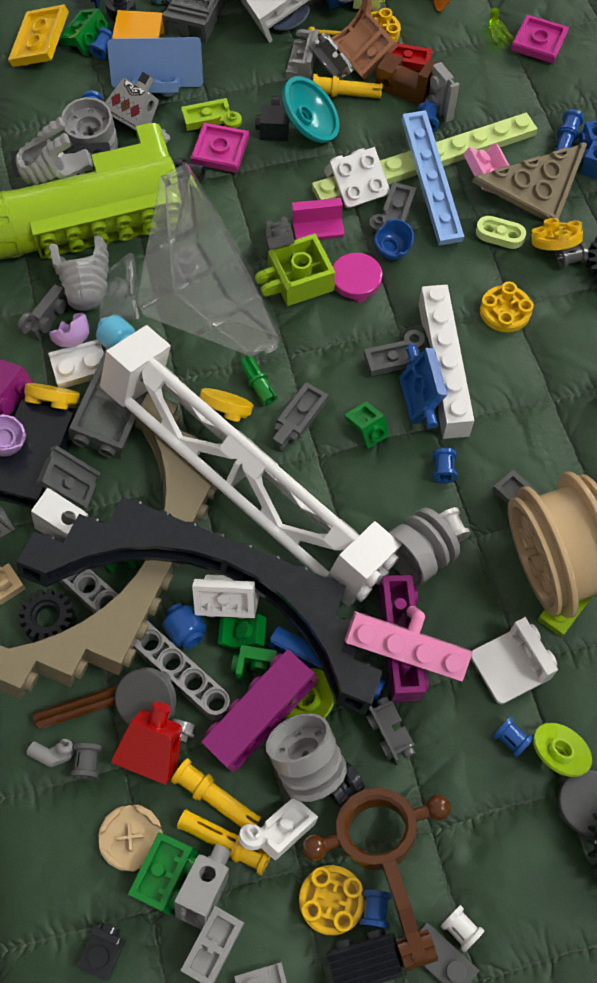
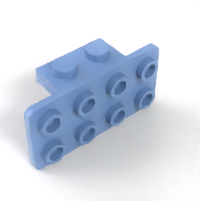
M198 37L111 38L107 42L111 84L114 88L124 78L136 84L142 72L154 79L148 91L151 94L161 93L162 96H174L175 92H179L180 87H200L203 84L201 40Z

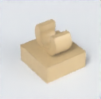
M9 563L2 568L0 567V605L26 589Z

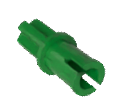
M251 355L241 359V367L250 380L248 385L254 389L261 404L268 406L277 400V395L267 380V374L261 372Z

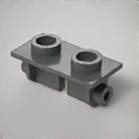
M323 32L309 46L332 77L337 76L339 80H343L354 70L352 62L347 59L343 52L338 55L336 50L339 47L329 34L326 35Z
M384 697L376 702L378 707L373 709L371 705L369 708L370 713L365 716L373 732L379 729L384 739L379 744L387 760L393 758L396 765H398V756L403 754L405 759L413 756L416 753L414 750L416 745L413 743L405 726L394 731L392 726L402 722L393 701H389L387 697Z

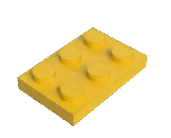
M65 4L26 12L8 58L13 67L52 60L69 13Z

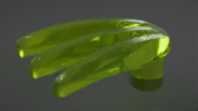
M492 8L488 24L494 44L497 46L499 43L497 36L503 44L507 43V39L513 42L515 38L510 34L503 22L499 20L500 10Z

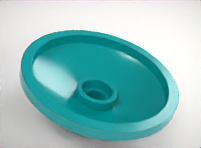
M295 76L290 78L282 90L283 106L290 122L306 138L319 143L330 142L337 136L340 127L338 113L330 97L318 84L306 77Z

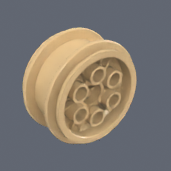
M568 471L560 475L557 489L538 495L528 486L521 487L517 492V497L510 499L508 502V518L520 562L536 597L549 614L553 616L561 614L569 619L576 616L579 600L597 594V484L585 474L577 476L575 473Z

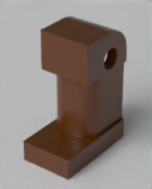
M387 53L376 68V83L383 84L382 90L384 92L412 102L416 106L425 102L426 94L429 95L432 68L437 62L429 59L420 73L402 66V58Z

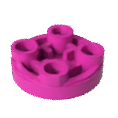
M349 253L340 257L333 265L335 270L334 290L344 297L353 299L357 303L365 302L367 297L376 293L381 285L382 269L379 263L369 255Z

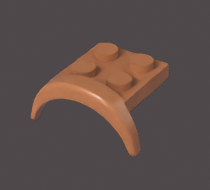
M363 0L357 15L351 23L340 33L331 37L339 47L340 53L343 52L347 59L352 62L353 68L364 80L377 68L387 53L391 54L398 47L397 43L371 15L372 0Z

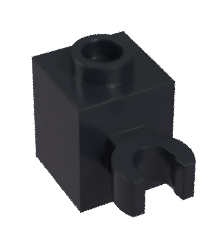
M271 96V105H261L260 115H256L255 130H260V140L288 141L289 118L286 115L284 106H280L281 97Z

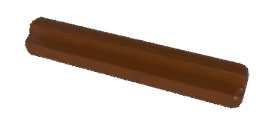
M117 686L33 713L34 724L38 729H43L116 705L115 693Z

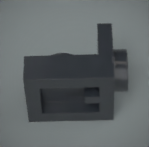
M102 923L100 929L91 926L89 930L91 935L77 968L109 981L126 943V940L118 937L121 930Z

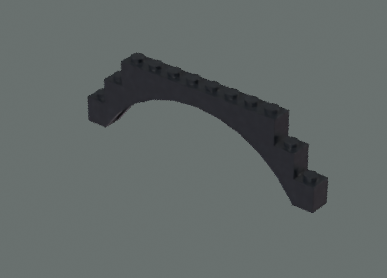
M123 496L108 525L96 517H86L79 514L63 543L59 542L52 535H42L33 532L17 560L18 576L44 587H48L88 569L118 562L151 560L189 564L222 574L234 581L255 582V592L280 610L303 635L322 666L335 704L363 715L366 714L372 705L382 670L375 668L373 664L367 661L353 659L357 646L344 641L351 619L336 616L346 585L339 583L332 577H323L311 572L307 567L293 565L277 555H268L256 550L249 544H241L228 539L222 533L210 532L194 522H185L173 517L166 511L155 510L145 506L139 500H130Z

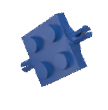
M410 344L405 348L409 359L408 365L399 376L410 422L421 423L425 419L426 427L432 429L438 426L434 411L436 406L448 395L447 388L443 380L435 348H425L418 355L417 346Z

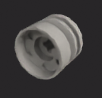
M84 97L76 99L66 106L61 118H63L66 128L63 129L64 133L68 135L71 145L108 142L110 150L118 149L119 142L110 108L105 102L97 98Z
M426 507L418 510L414 516L407 518L405 524H400L388 532L402 544L396 553L399 558L393 565L394 569L400 575H412L413 585L416 586L425 583L436 574L438 569L445 568L449 562L457 559L460 554V544L451 526L441 515Z
M300 714L290 717L280 723L268 737L266 752L278 772L285 791L291 798L305 802L322 799L334 792L344 781L347 773L346 762L341 755L340 748L336 744L330 725L324 717L316 714Z

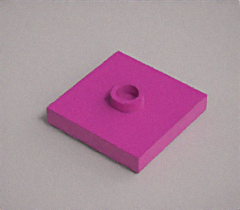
M526 15L512 43L511 50L554 64L568 34L569 27Z
M203 123L191 156V163L238 173L250 138V132Z

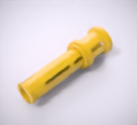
M317 74L313 76V81L327 95H331L333 98L337 97V94L381 99L382 83L339 80L337 76L332 78L318 77Z
M188 758L183 761L171 779L174 785L178 783L191 792L193 799L199 801L203 799L241 828L247 824L258 825L262 819L260 815L255 814L214 784L212 775H205L192 766L191 760Z
M187 809L184 810L178 821L177 829L183 830L212 846L219 844L227 848L231 852L230 858L233 862L238 863L240 861L256 869L257 874L260 876L264 873L271 857L262 848L258 850L244 848L239 843L238 835Z

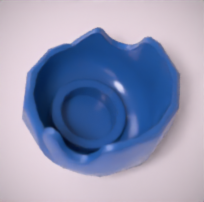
M401 219L387 220L374 236L375 249L378 254L388 260L403 258L414 243V232L411 226Z

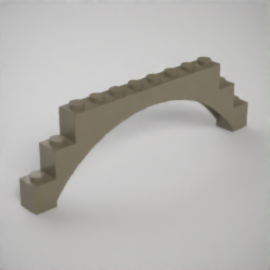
M148 392L140 406L161 423L162 418ZM164 399L178 425L180 417L177 416L178 404ZM136 417L135 428L142 430L152 448L159 467L163 486V511L185 522L196 523L197 520L202 522L208 510V505L205 504L208 498L214 499L218 488ZM180 430L182 436L198 439V437ZM156 560L145 561L136 576L121 593L104 608L83 622L35 643L9 649L0 645V691L21 700L26 690L29 692L33 690L39 674L71 687L76 678L81 679L83 677L88 662L120 675L123 667L129 668L134 659L136 650L133 647L136 641H142L147 633L149 624L146 621L149 615L155 616L162 599L158 597L162 589L167 591L172 583L174 575L171 574L173 567H179L181 563Z

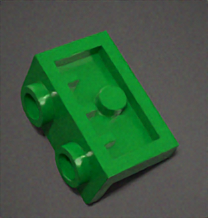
M99 8L80 10L63 30L58 42L61 46H77L83 56H88L90 54L88 47L96 40L98 30L100 28L110 30V26Z
M158 832L128 895L170 916L172 911L175 910L174 901L199 853L193 847Z

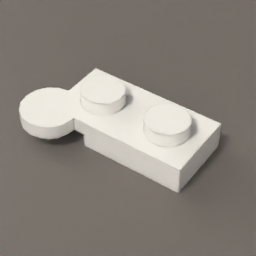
M292 798L266 820L263 827L260 828L254 824L243 826L238 836L239 843L248 850L262 848L276 861L315 825L318 816L302 802Z

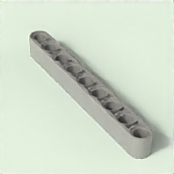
M90 569L59 581L94 614L104 608L118 595ZM88 585L96 586L92 592L83 593L84 588ZM146 621L149 624L147 633L142 641H136L133 649L154 669L167 672L171 676L173 687L208 719L220 722L228 714L227 709L231 705L227 692L151 623ZM149 641L159 642L154 650L148 651L144 649ZM170 660L180 661L179 667L175 670H167L165 668ZM191 680H201L202 685L199 689L193 691L187 688V684ZM214 699H221L225 702L223 708L218 711L209 709V704Z

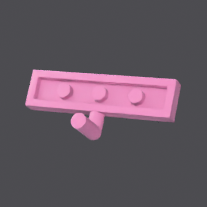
M410 606L407 609V615L411 618L408 629L354 611L344 640L346 643L463 682L473 652L469 649L421 634L420 631L425 620V614L417 607Z

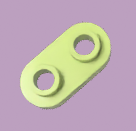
M484 216L477 223L476 235L485 242L516 249L523 245L526 230L518 223L494 216Z

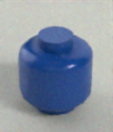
M178 603L166 611L167 616L163 620L162 628L176 647H183L187 650L195 647L204 639L203 634L206 631V624L200 615H195L193 605L182 606L181 603Z

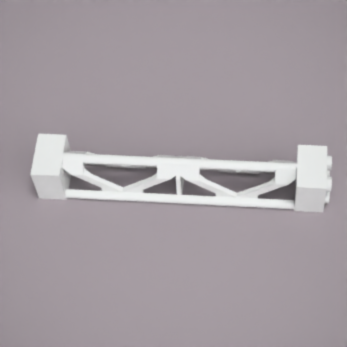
M148 325L106 351L100 387L122 407L129 409L302 564L310 569L311 572L323 577H332L339 583L346 585L341 599L346 606L350 607L356 600L362 602L372 591L371 587L375 583L379 585L382 576L388 575V570L399 558L396 553L402 544L376 521L359 535L347 523L334 515L281 469L272 458L242 432L229 424L166 367L171 345ZM162 388L224 442L215 444L182 436L163 398ZM148 391L162 418V422L157 421L135 399ZM200 452L237 459L226 481L198 457ZM262 475L314 522L324 528L328 534H318L284 525L263 486ZM244 477L248 478L262 506L261 511L233 488ZM303 541L332 550L344 551L338 556L329 572L301 548L299 544Z

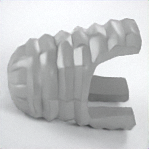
M58 117L55 121H50L47 126L43 127L42 131L37 133V137L32 138L31 142H26L25 146L20 148L17 153L16 166L18 173L27 184L33 186L72 177L77 174H84L93 168V162L88 150L83 149L70 154L63 153L64 150L71 147L66 133L61 134L53 141L49 139L66 128L63 118Z
M99 235L94 237L95 249L93 255L85 258L67 261L59 255L57 244L48 246L55 272L59 275L62 286L65 288L68 304L78 311H88L96 308L106 296L109 252L107 244Z

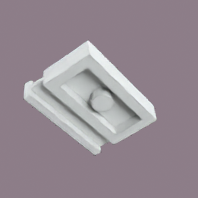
M97 339L75 347L48 353L58 387L67 388L92 380L104 354L102 345Z

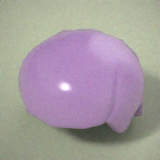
M84 313L74 314L70 325L62 321L58 330L49 332L51 341L65 348L82 344L89 335L86 315Z
M2 414L0 415V457L11 456L17 453L23 446L26 433L23 425L15 417Z

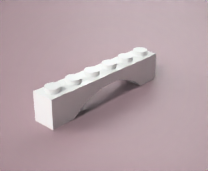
M448 285L424 286L421 288L419 299L422 326L427 334L430 348H435L448 394L438 404L443 439L469 437L474 424V416Z

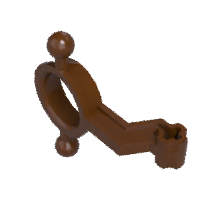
M381 787L363 789L352 795L340 808L336 821L337 834L325 838L318 835H310L302 844V853L308 860L316 862L322 860L327 851L342 848L345 854L361 867L375 871H384L404 937L396 939V944L403 966L407 972L438 961V956L428 929L418 931L412 906L397 865L406 858L411 851V847L414 845L417 834V822L427 818L443 821L451 812V804L445 796L438 794L431 796L426 805L412 809L407 799L393 790ZM381 806L392 809L399 814L405 823L406 829L403 839L396 848L387 853L374 855L357 848L350 839L349 831L352 821L359 813L368 808Z

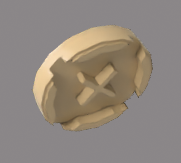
M128 805L116 808L106 816L99 829L98 837L101 855L109 865L120 871L135 872L140 870L158 832L163 833L159 820L152 811L141 805Z

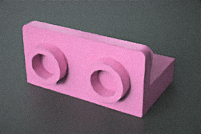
M495 143L486 152L469 147L463 153L474 176L486 174L509 165L499 145Z

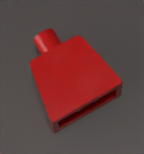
M154 702L150 712L141 710L129 724L111 763L167 785L178 768L182 733L180 724L168 720L171 707L163 702Z

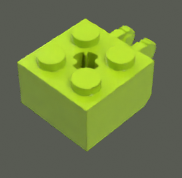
M316 233L296 239L294 244L268 251V268L263 271L261 270L255 275L256 282L264 284L260 289L264 296L281 293L286 305L290 306L334 291L335 270Z

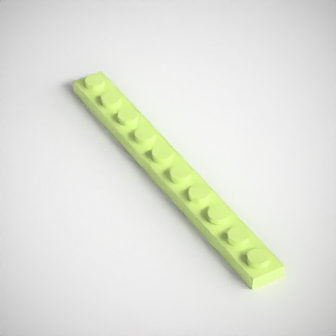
M526 112L438 141L436 145L442 165L446 166L464 160L463 153L469 147L486 152L493 143L503 147L536 136L538 129ZM411 151L380 160L388 185L417 175ZM334 176L312 183V191L317 200L341 198L342 200Z

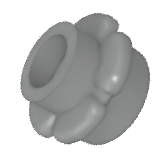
M171 718V721L180 724L182 727L181 742L186 743L188 737H194V734H192L194 724Z

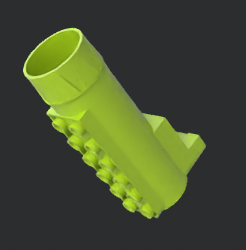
M147 123L136 126L139 144L92 154L95 170L93 172L20 189L0 191V260L20 257L35 251H39L41 259H51L48 247L51 244H57L59 255L69 252L78 253L86 248L94 247V237L97 235L101 236L108 245L119 240L128 241L136 236L144 234L153 235L160 230L181 227L182 223L186 220L185 204L173 160L169 156L160 125L157 123Z

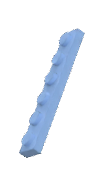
M425 110L403 114L402 124L438 246L462 242L464 234L427 112Z

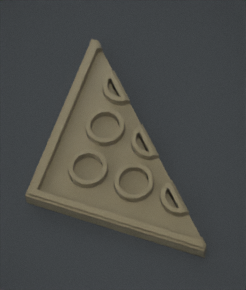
M583 142L577 146L560 149L541 157L537 156L512 166L501 167L486 174H478L473 178L472 182L543 220L550 218L559 219L587 144Z

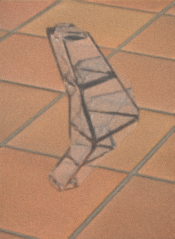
M184 163L161 176L136 299L144 316L249 356H254L261 351L266 355L279 348L277 343L282 338L247 261L190 166Z

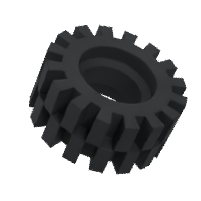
M47 588V593H44L40 589L37 590V596L34 597L31 593L28 596L30 601L26 602L24 600L21 604L24 609H19L18 615L21 617V619H18L19 624L33 643L57 635L75 626L74 621H77L75 610L70 600L62 592L57 590L55 593L53 589ZM43 609H56L59 617L54 625L41 627L37 624V616Z

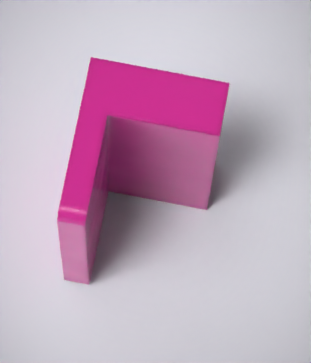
M341 198L292 203V223L295 240L315 233L319 240L344 237Z

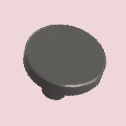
M148 667L138 668L126 674L119 682L115 693L116 707L121 718L129 725L141 710L150 712L154 702H163L171 707L168 720L171 719L175 714L176 693L171 683V676L165 671H158Z
M589 770L580 777H569L562 784L558 794L559 817L575 832L589 837H594L595 833L588 829V825H597V821L592 816L593 813H597V771Z

